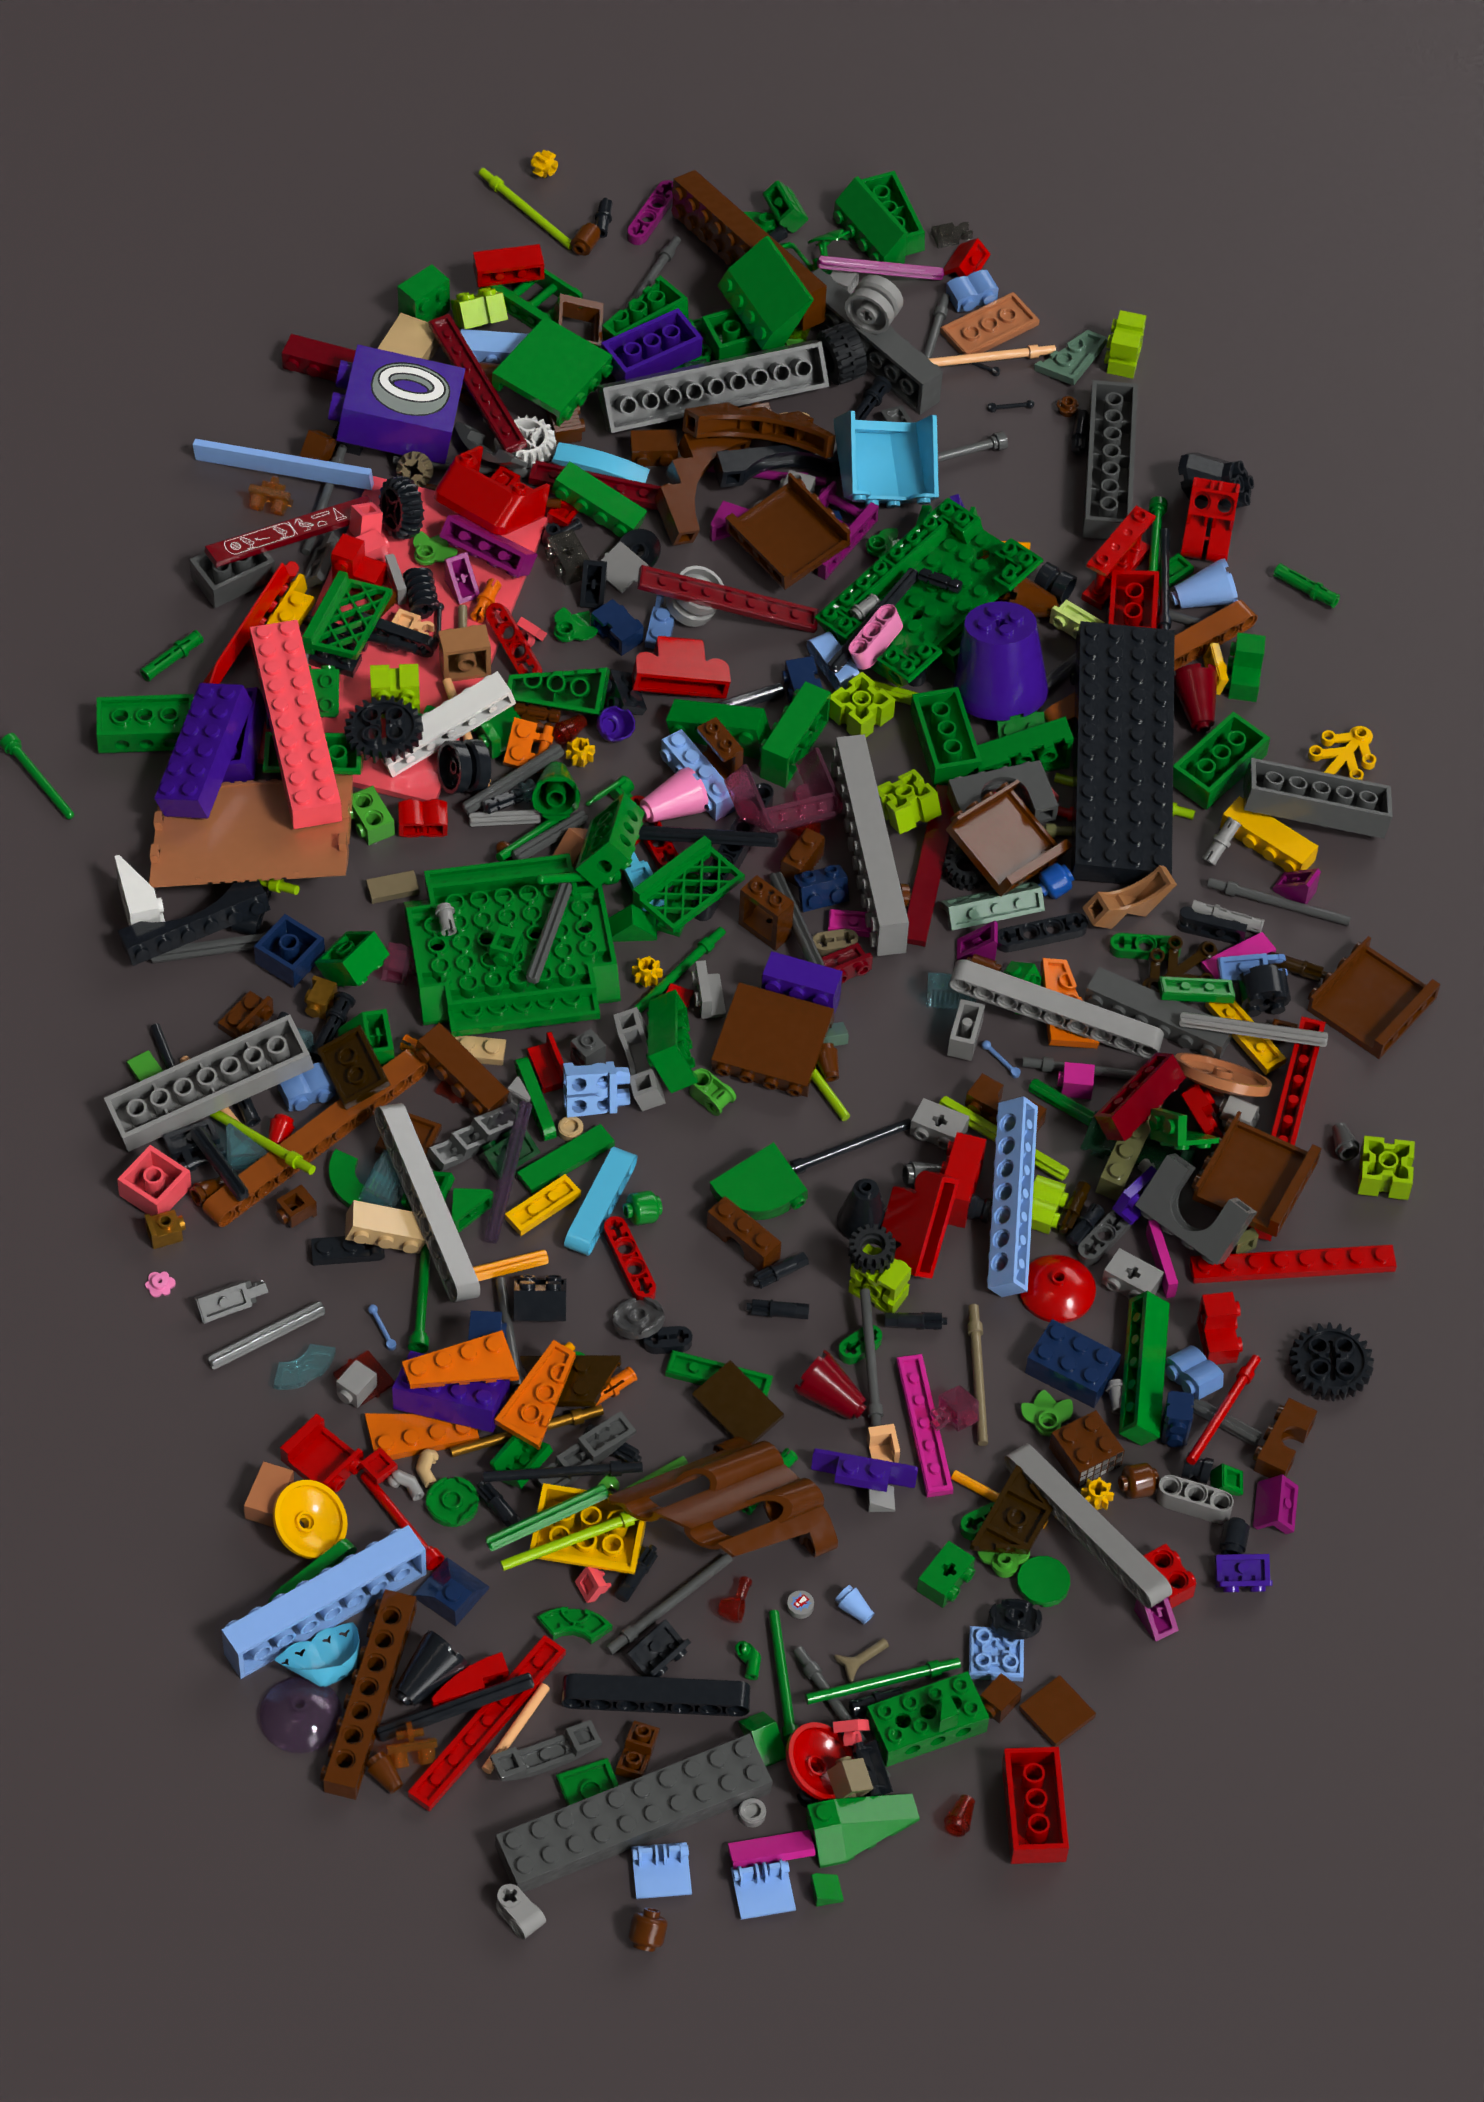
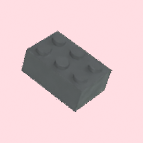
M205 552L189 559L191 578L214 608L269 583L275 573V561L268 552L219 567L214 566Z

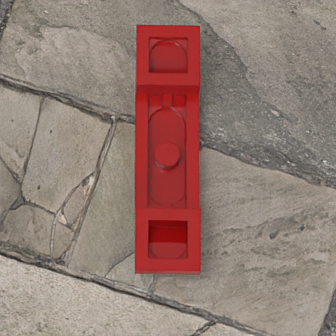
M502 465L491 477V479L505 487L517 482L521 483L520 475ZM561 500L560 509L546 507L544 517L548 518V523H555L559 526H567L579 512L564 500Z

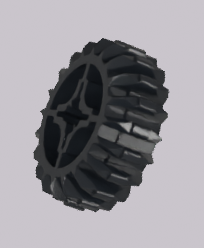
M396 476L387 479L386 482H383V487L380 488L381 495L378 497L380 500L378 506L383 512L382 523L385 524L384 529L394 539L401 540L415 537L416 534L420 533V529L423 527L422 521L424 520L423 511L425 510L422 505L421 492H418V486L409 477Z

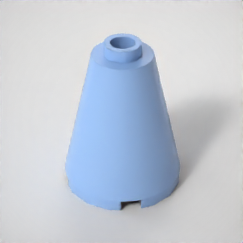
M1225 558L1219 559L1175 585L1174 591L1171 592L1174 605H1179L1183 609L1228 605L1237 601L1238 595L1232 574L1226 572L1225 567H1229Z

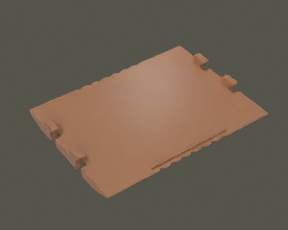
M335 775L341 800L342 821L299 829L293 828L283 781L278 779L268 781L266 779L259 781L250 780L247 782L235 781L234 783L222 782L208 819L164 816L158 806L157 811L154 813L155 835L154 844H151L150 849L151 870L149 884L156 888L204 885L209 882L219 884L220 882H245V880L251 882L257 881V879L267 881L272 878L274 880H282V878L299 879L346 876L351 830L350 812H352L353 775Z

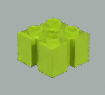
M486 287L478 289V294L476 295L474 293L469 294V292L456 294L455 299L450 300L454 321L459 328L469 329L488 323L508 320L503 293L497 292L495 288Z
M1120 310L1118 319H1113L1111 332H1114V334L1108 337L1106 348L1110 350L1106 351L1104 363L1108 364V374L1134 378L1142 348L1147 315Z
M399 664V668H389V665H370L371 701L372 697L380 701L382 695L385 696L386 700L394 696L395 702L403 698L404 705L411 702L412 709L417 708L418 713H420L418 664Z
M860 672L848 681V689L845 690L843 687H840L831 694L829 717L839 725L847 724V732L850 735L865 734V737H868L873 733L874 725L881 727L894 717L895 698L883 688L877 691L875 689V682L866 674Z
M915 769L898 776V781L894 783L888 781L877 786L885 820H890L891 826L899 834L917 827L916 822L918 821L929 822L942 815L937 791L929 783L925 784L924 778Z
M1364 1135L1360 1150L1359 1169L1361 1170L1358 1180V1194L1378 1197L1380 1191L1388 1192V1198L1408 1200L1413 1185L1414 1167H1412L1415 1141L1394 1139L1393 1144L1384 1143V1138Z
M867 1244L863 1251L870 1255H876L881 1253L882 1249ZM894 1258L893 1264H890L888 1270L884 1268L883 1273L880 1274L878 1270H875V1275H870V1270H867L866 1274L861 1273L862 1267L856 1270L853 1263L851 1264L850 1276L852 1278L849 1281L848 1292L860 1299V1290L870 1289L871 1302L875 1304V1308L884 1313H895L908 1296L910 1285L908 1281L911 1277L912 1268L904 1261Z

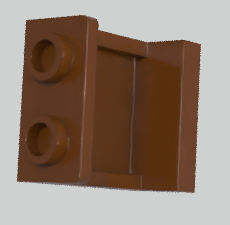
M717 717L698 726L697 732L707 743V751L702 754L732 789L741 785L744 749Z

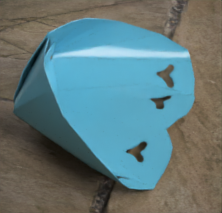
M354 1622L326 1628L318 1632L312 1641L292 1644L283 1653L278 1655L275 1661L319 1687H327L349 1676L358 1668L360 1642L358 1628ZM347 1630H350L347 1637L339 1635L341 1632L345 1633ZM331 1636V1643L322 1641L324 1639H328V1637ZM305 1649L303 1656L295 1654V1652H301ZM288 1659L289 1665L282 1664V1662H285V1660Z

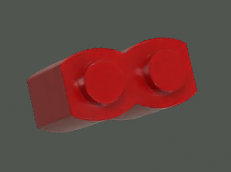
M407 799L399 802V836L413 838L420 836L444 837L448 835L446 801L431 799L422 802L415 799Z

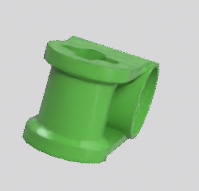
M702 1068L693 1071L697 1075L698 1083L689 1086V1094L711 1114L719 1116L722 1113V1109L728 1103H733L737 1099L733 1089L720 1081L710 1071Z

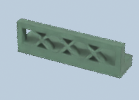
M1034 881L1023 883L1002 897L995 890L940 901L941 908L947 912L949 929L952 931L1045 911L1042 887Z

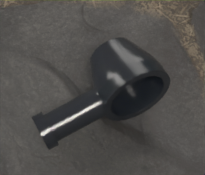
M575 518L571 523L562 528L555 523L548 524L542 533L543 546L550 550L561 548L565 543V536L583 527L581 521Z

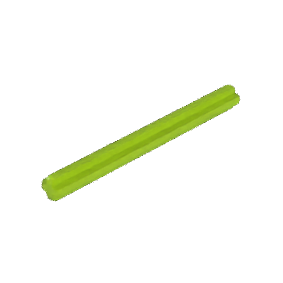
M947 1096L941 1098L939 1101L940 1105L970 1116L968 1126L995 1142L997 1136V1126ZM1037 1149L1035 1150L1036 1167L1059 1181L1066 1179L1069 1174L1067 1167Z

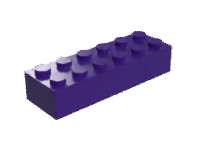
M199 683L154 798L164 816L209 818L253 704L243 685Z

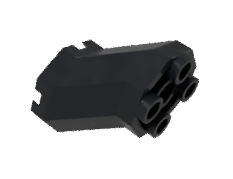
M1198 452L1181 455L1178 472L1179 475L1184 476V481L1180 482L1181 488L1189 500L1193 479L1198 477L1240 484L1236 508L1250 505L1251 489L1254 488V480L1251 475L1248 476L1242 460L1229 462ZM1199 495L1196 497V499L1208 501L1207 497L1204 495ZM1222 499L1218 502V505L1231 508V503L1228 499Z

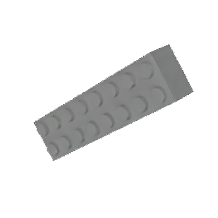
M289 1014L105 1097L104 1100L129 1152L163 1137L164 1134L176 1131L314 1068V1065L303 1039Z

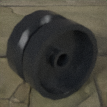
M466 739L463 742L452 740L441 744L437 756V772L439 781L447 793L481 792L488 787L492 772L491 758L486 744L481 739Z

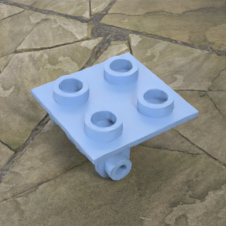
M687 1842L631 1847L636 1899L692 1895Z
M780 1859L779 1862L768 1864L762 1862V1865L755 1863L754 1866L744 1868L738 1866L737 1869H733L731 1867L741 1920L796 1911L788 1874L790 1872L788 1861Z

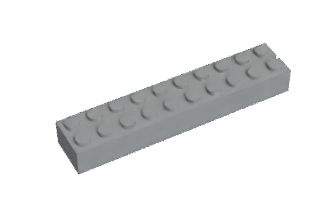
M865 734L836 737V747L832 748V758L835 763H831L832 777L837 778V781H835V791L837 796H841L839 808L840 813L845 814L843 820L844 831L850 835L848 837L849 852L853 851L854 856H852V866L854 871H858V875H856L857 888L862 889L863 893L861 894V906L867 910V913H865V923L867 928H871L869 933L870 945L875 947L877 956L906 953L909 921Z

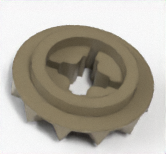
M412 451L404 454L397 462V475L409 477L410 479L411 471L408 470L406 465L414 466L418 462L417 469L423 475L414 474L411 479H413L418 487H424L429 483L433 475L431 460L421 452Z

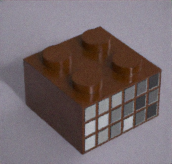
M1097 1410L1053 1431L1049 1449L1077 1488L1085 1485L1088 1479L1092 1481L1122 1466L1125 1451Z

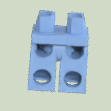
M613 1061L606 1062V1064L594 1063L584 1066L563 1063V1101L567 1118L604 1114L607 1112L610 1114L617 1113V1107L630 1105L629 1088L617 1089V1085L630 1084L628 1067H615Z

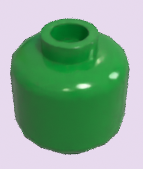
M652 1191L631 1193L627 1197L626 1203L623 1204L624 1217L628 1218L635 1226L655 1223L662 1214L663 1209L660 1197Z

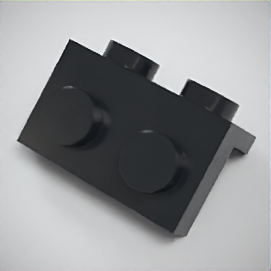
M610 669L605 697L607 708L617 706L620 709H628L632 714L643 715L647 707L641 691L633 690L632 673Z
M665 1619L633 1646L625 1656L642 1677H660L668 1670L666 1665L671 1660L676 1662L688 1652L685 1648L691 1641L688 1638L683 1640Z

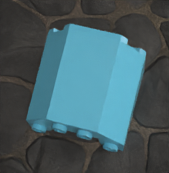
M848 411L833 419L844 498L854 502L865 503V506L872 502L878 506L879 503H883L887 507L895 508L900 507V504L907 503L926 505L939 497L937 415H930L918 422L907 423L855 420V411Z

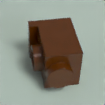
M302 1184L276 1200L277 1211L275 1214L283 1225L288 1223L293 1228L312 1216L314 1218L317 1216L316 1201Z

